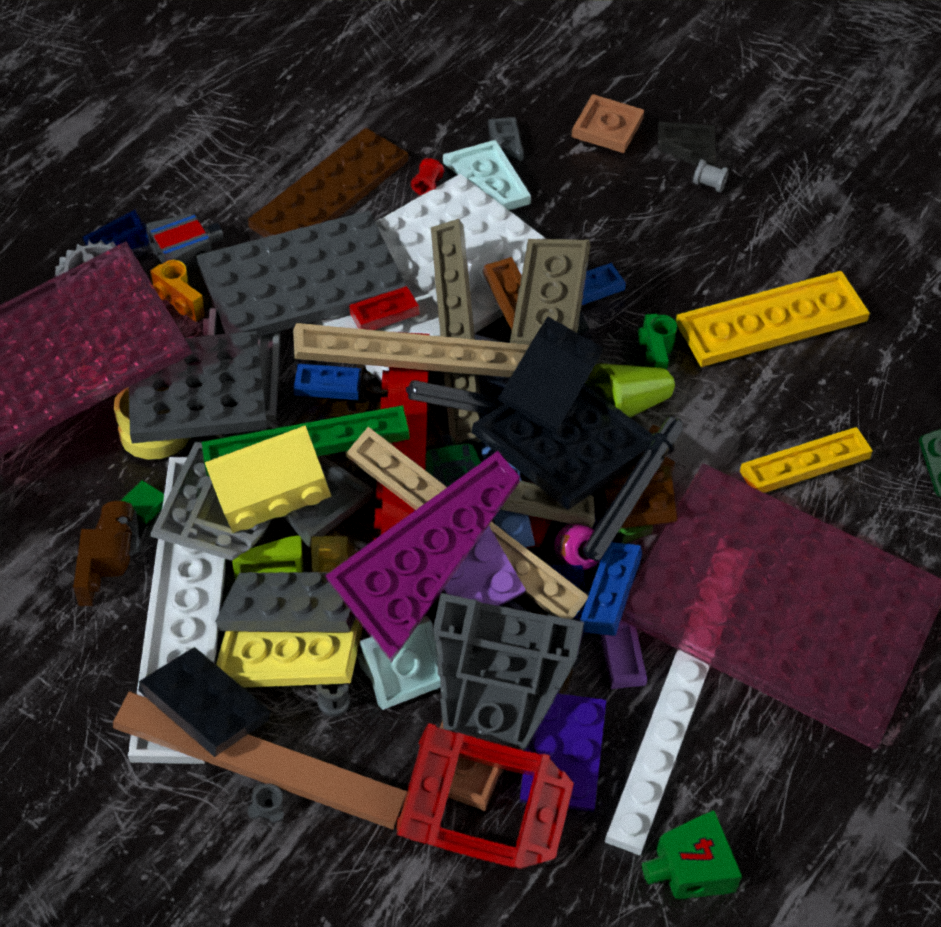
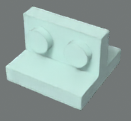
M427 616L421 620L392 663L372 637L360 641L363 653L357 655L359 665L371 679L377 703L382 710L441 687L440 676H438L437 671L438 656L436 641H434L433 625Z

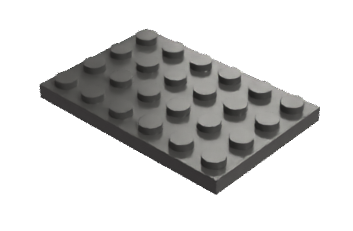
M370 211L196 255L197 263L213 306L217 308L218 319L224 334L257 331V337L295 327L296 323L307 324L350 312L349 305L406 286Z

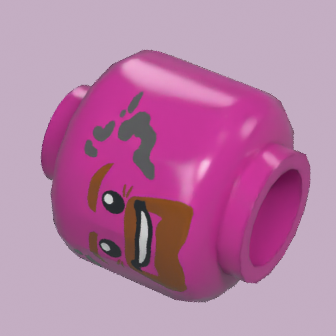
M583 524L564 526L557 533L554 540V550L557 558L563 564L577 570H588L594 567L600 560L594 561L586 558L583 547L595 529Z

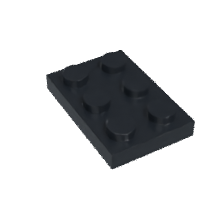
M196 647L191 648L139 681L138 691L214 757L269 720L270 710Z

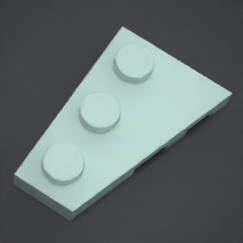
M496 140L443 154V163L457 175H463L506 209L512 210L530 204V193Z

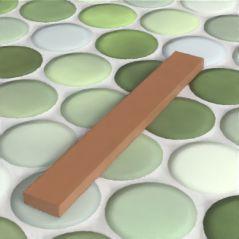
M128 692L113 721L114 729L260 782L276 785L282 790L393 830L407 795V791L249 734L214 757L150 700L132 692Z

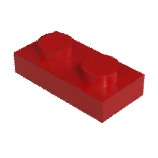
M407 286L349 305L350 315L358 329L376 330L420 315L419 304Z

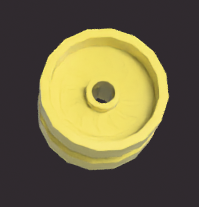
M129 384L123 387L115 397L114 412L118 423L120 441L124 449L133 456L147 460L163 459L179 452L190 440V438L132 444L129 418ZM161 387V388L157 389V391H165V390H168L169 388H168V387ZM161 410L157 413L166 414L169 413L170 410Z

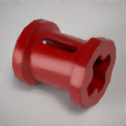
M426 158L419 165V174L411 181L413 191L420 196L430 190H436V182L443 177L445 170L439 161Z

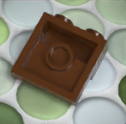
M659 466L620 529L678 521L671 466ZM626 470L605 485L607 510L632 471Z

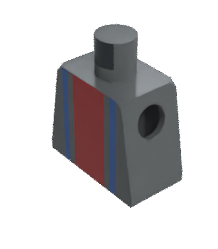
M186 214L146 224L150 246L160 263L163 264L170 260L181 261L186 266L187 274L199 268L196 255L212 251L211 244L224 239L221 227L217 222L202 227L194 214Z

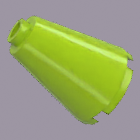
M605 363L596 364L589 376V380L585 382L587 386L630 418L669 399L675 388L673 376L664 368Z

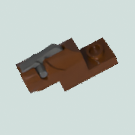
M112 501L104 504L96 529H81L73 585L79 606H93L94 593L100 592L101 577L124 575L130 562V556L140 551L138 517L131 503Z

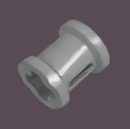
M701 159L694 174L693 184L698 185L702 183L716 188V192L721 193L728 177L729 168L724 167L720 169L706 164V160Z

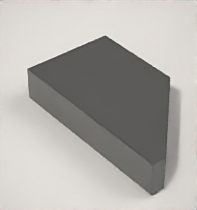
M516 117L488 119L491 141L496 140L504 153L519 161L523 160L524 152Z

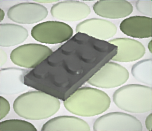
M248 572L238 574L215 622L219 631L350 632L356 617L327 581L325 575L329 572Z

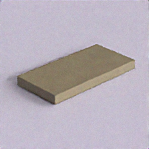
M528 239L510 343L530 345L547 317L562 323L577 333L591 247L589 240Z

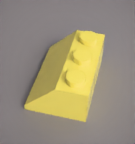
M306 425L205 462L222 510L233 533L250 529L259 523L275 517H283L289 512L308 505L318 504L322 500L332 497Z

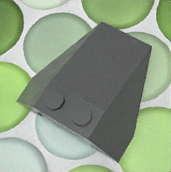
M441 593L433 632L434 641H436L437 671L438 676H440L442 699L440 700L443 729L525 751L578 658L584 622L525 612Z

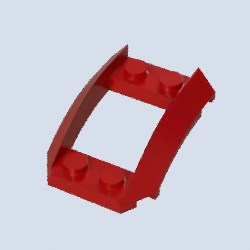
M430 723L427 724L418 743L420 748L401 816L397 818V835L465 856L517 869L555 859L574 783L564 771H560L550 759V756L503 746L459 732H451ZM458 757L534 776L516 847L491 842L440 827Z

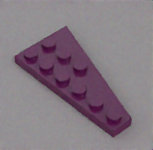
M498 451L325 575L327 581L391 663L519 484L520 476Z

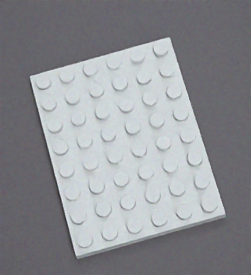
M459 174L436 187V190H430L375 222L406 286L419 304L420 315L376 330L440 336L431 227L455 219H460L464 225L475 333L504 316L482 273L484 265L512 257L522 275L528 239L546 238L463 175ZM350 312L313 322L316 325L358 329ZM365 365L366 370L375 375L382 383V370L389 371V367Z

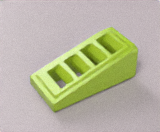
M295 535L250 548L232 560L235 579L239 573L304 572L301 537Z

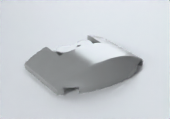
M195 441L151 531V537L228 560H234L239 555L248 551L261 538L272 519L259 523L247 530L232 532L210 476L207 477L202 443Z

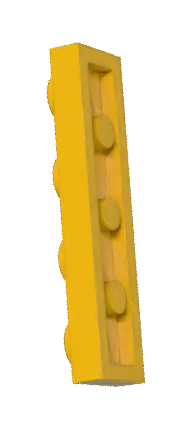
M854 427L742 463L740 473L754 496L870 459L873 450L859 429Z

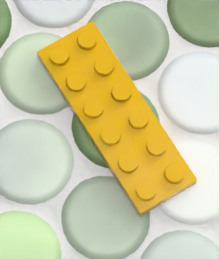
M837 271L677 314L676 323L701 367L863 323L868 321L870 313L843 272Z

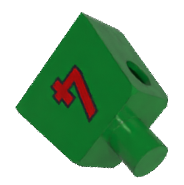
M715 811L708 812L661 835L657 847L659 858L642 862L643 874L648 885L668 880L673 895L677 899L734 893L737 891L742 877Z

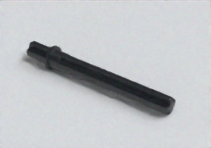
M412 380L409 386L406 387V393H408L410 400L486 415L504 405L503 402L498 400L499 397L417 380Z
M672 416L666 418L659 431L651 435L649 439L650 445L584 545L583 551L586 558L594 561L602 558L667 454H671L674 451V443L683 430L682 421L679 418L676 419Z

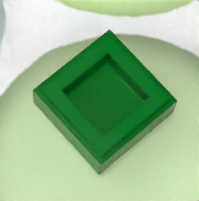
M141 480L121 501L131 503L134 510H136L138 520L146 525L162 510L164 494Z

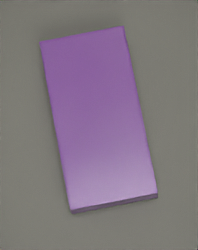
M634 619L621 620L616 636L600 634L611 689L646 686L647 676Z

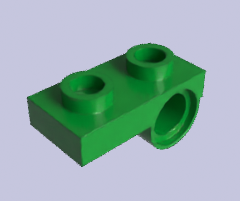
M657 314L645 315L644 325L638 330L639 345L645 347L644 367L664 368L667 370L669 362L667 355L673 350L677 331V323L672 317Z

